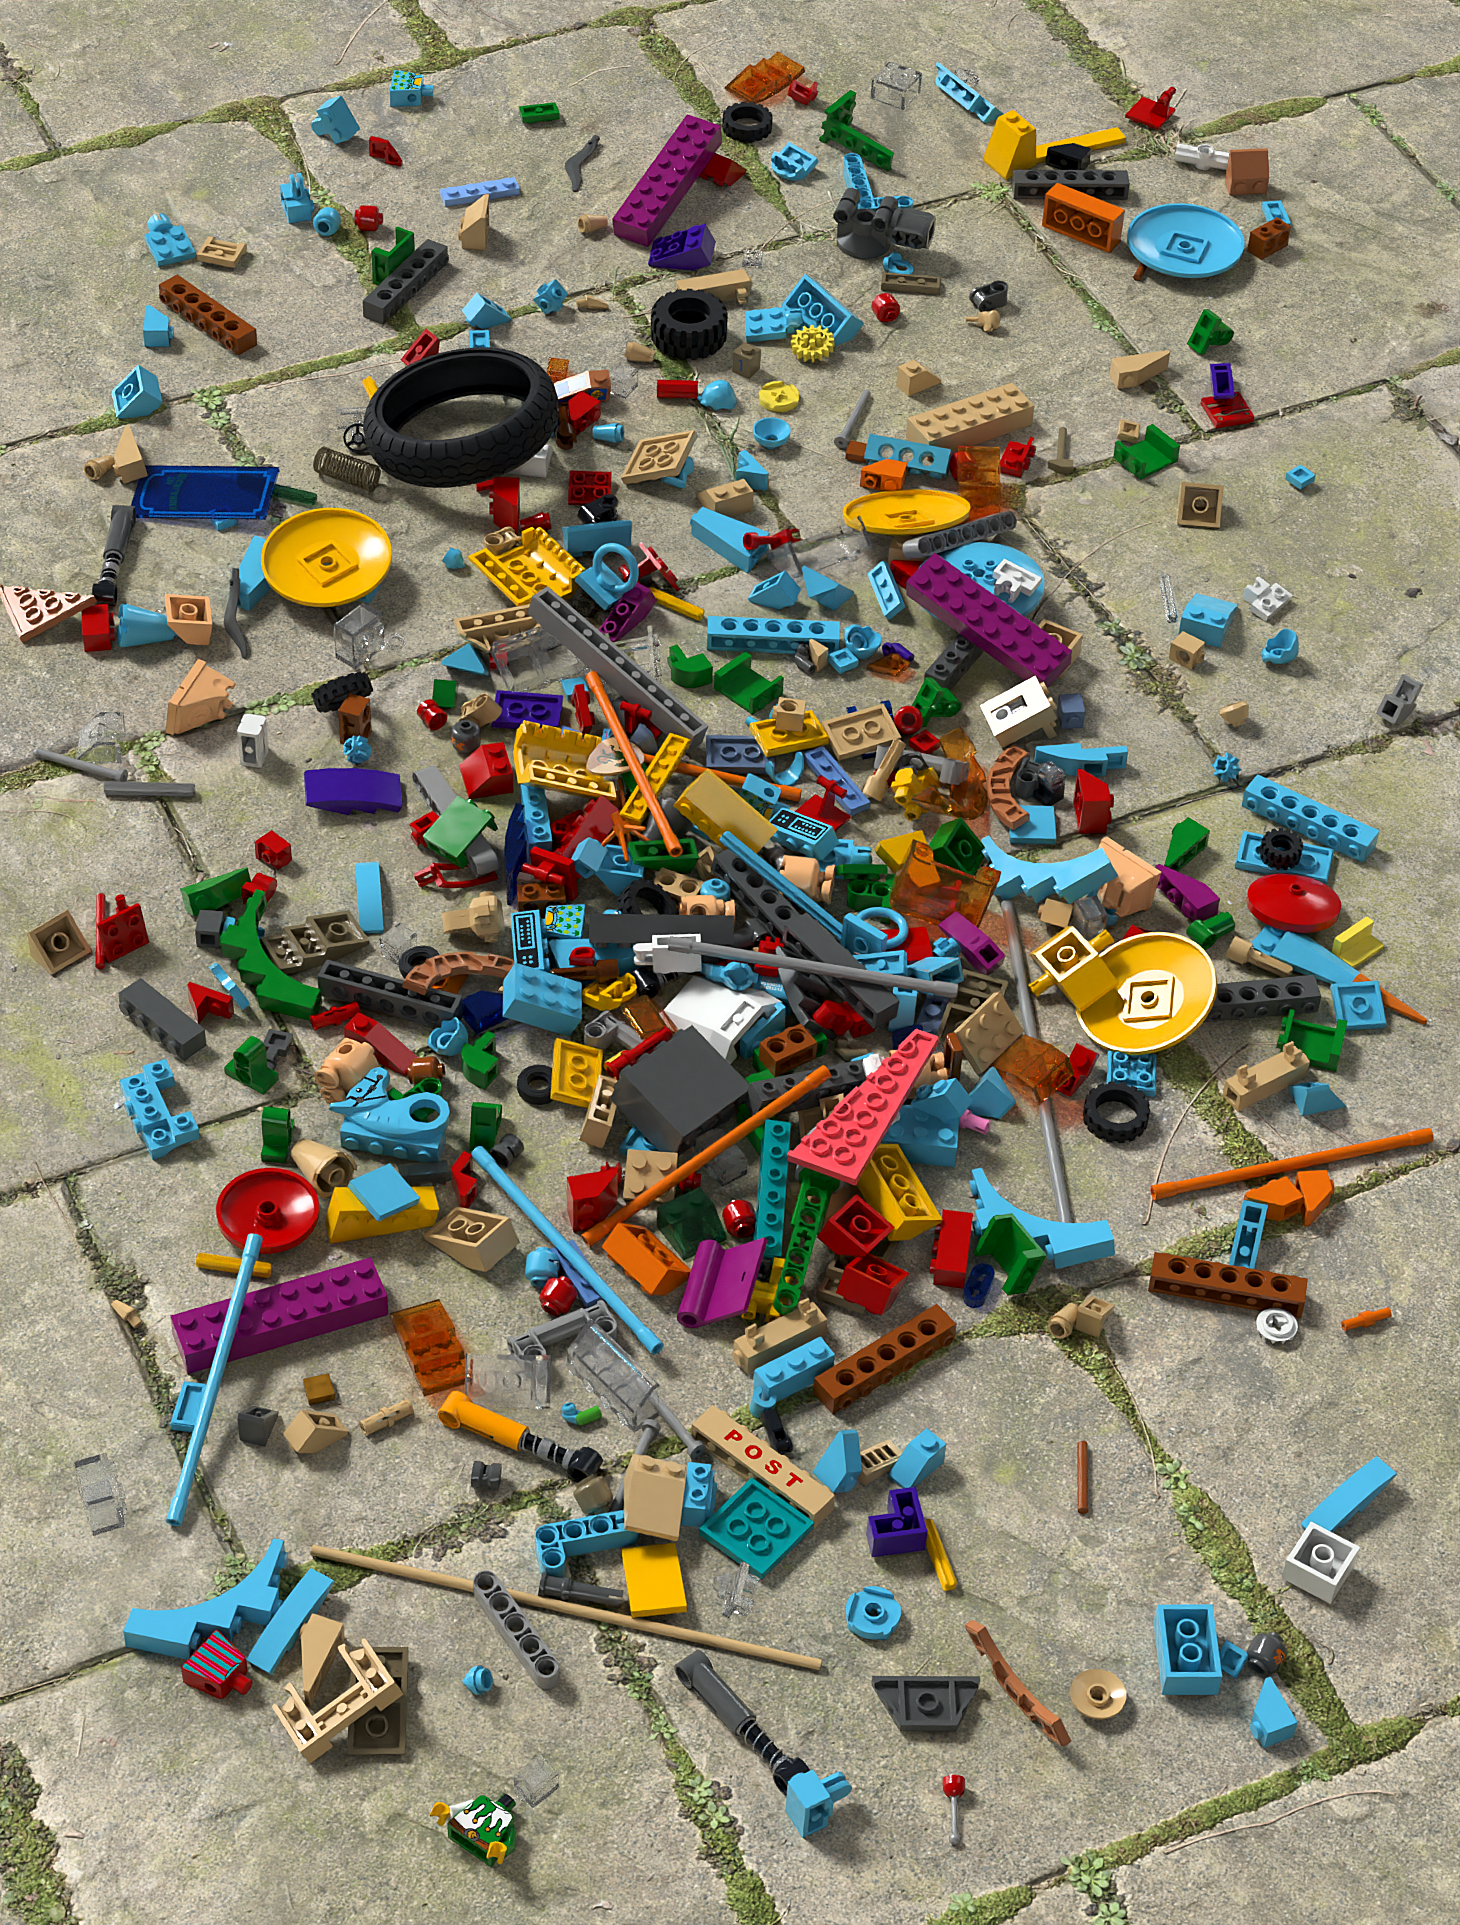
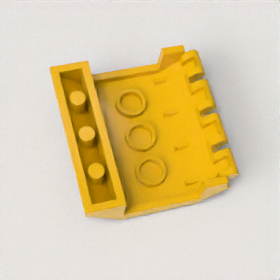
M530 527L522 531V545L496 557L487 548L468 556V560L517 607L530 604L532 596L547 586L564 601L571 599L580 587L574 580L580 573L586 570L541 527L536 528V530Z
M525 720L517 728L513 757L518 784L588 799L592 798L593 800L602 795L608 801H615L617 797L614 782L604 780L603 776L592 775L586 770L588 757L598 744L601 743V737L585 734L584 740L581 742L582 733L564 729L563 735L560 737L561 728L544 724L540 733L539 723Z

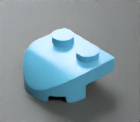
M790 142L779 153L774 151L771 157L774 173L792 181L804 179L819 163L817 157Z

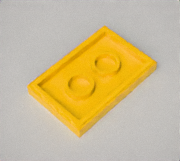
M812 710L805 711L802 732L775 729L776 720L772 718L750 723L749 730L766 757L829 744V736Z
M556 1038L553 1051L550 1099L588 1109L599 1074L602 1075L603 1050Z
M676 1543L621 1548L632 1618L687 1612Z

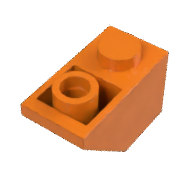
M885 459L862 467L860 487L881 491L902 490L906 481L908 462Z
M1285 1176L1278 1180H1271L1260 1188L1249 1190L1244 1195V1200L1268 1205L1265 1218L1280 1222L1300 1213L1303 1195Z

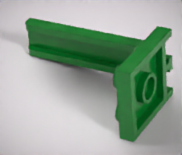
M849 90L824 111L827 118L826 121L822 122L821 128L824 130V134L819 137V141L827 143L832 139L886 171L891 170L894 152L849 127L853 121L852 114L856 106L855 99L857 94Z

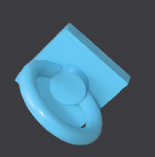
M616 543L604 544L596 551L593 558V566L580 573L574 581L604 610H607L618 603L623 594L633 589L639 577L638 564L633 554L624 546ZM616 552L625 558L630 568V577L626 583L602 562V558L606 553Z
M884 907L868 908L856 916L848 913L843 919L840 945L849 950L851 955H855L853 952L860 954L885 952L887 949L901 945L906 940L909 933L908 924L898 912ZM871 917L889 918L898 925L899 933L896 937L887 940V934L866 923L865 920Z

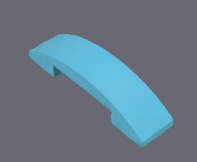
M355 863L359 926L365 934L384 933L379 863Z

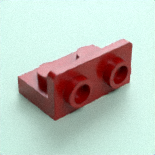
M1034 437L1029 438L1027 445L1009 441L998 464L997 472L1021 478L1024 471H1028L1031 458H1034L1037 446H1034Z

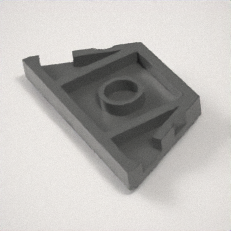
M872 1676L871 1685L899 1731H957L979 1688L980 1676Z

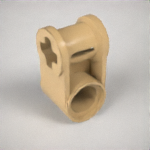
M509 526L487 534L484 537V548H487L495 557L513 549V547L522 545V537L517 536L514 529Z
M482 693L462 705V716L459 721L471 720L477 723L479 727H482L487 723L495 721L500 716L502 708L487 693Z

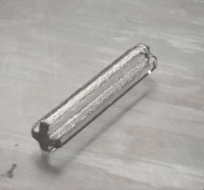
M1162 574L1159 583L1166 621L1168 623H1176L1179 616L1172 578L1169 574Z

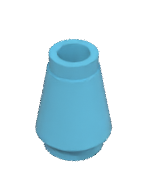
M619 423L593 427L594 439L616 444L624 440V426L619 425Z

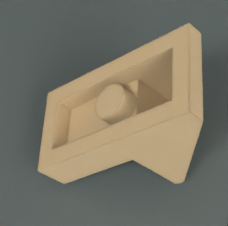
M1090 1296L1078 1306L1075 1328L1099 1338L1105 1320L1112 1315L1115 1305Z

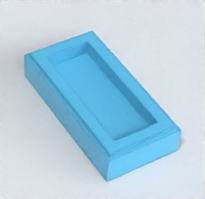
M183 1381L170 1423L171 1430L193 1433L206 1384Z

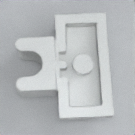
M1003 559L993 571L992 577L997 579L994 586V595L999 596L1001 593L1006 592L1010 595L1008 602L1013 603L1020 592L1031 596L1041 584L1042 578Z
M1256 577L1253 586H1246L1242 598L1251 604L1249 610L1266 622L1284 607L1293 595L1277 583L1270 587L1269 583L1260 577Z

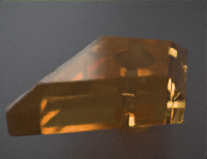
M891 653L868 664L867 670L898 678L910 667L911 662L900 657L899 654Z

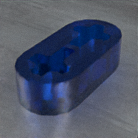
M980 1263L972 1268L963 1291V1302L966 1306L979 1308L985 1303L994 1282L995 1271L992 1266ZM982 1274L987 1275V1276H984V1278H983L982 1281H979V1277H980ZM978 1290L979 1293L975 1297H972L974 1291Z

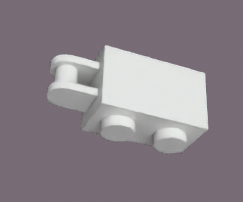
M700 934L652 935V943H639L633 946V951L636 953L634 963L636 965H653V973H693L695 971H702L700 954H687L668 950L670 936L701 942Z

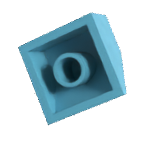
M137 365L112 390L116 417L119 419L149 416L162 403L157 376L140 365Z

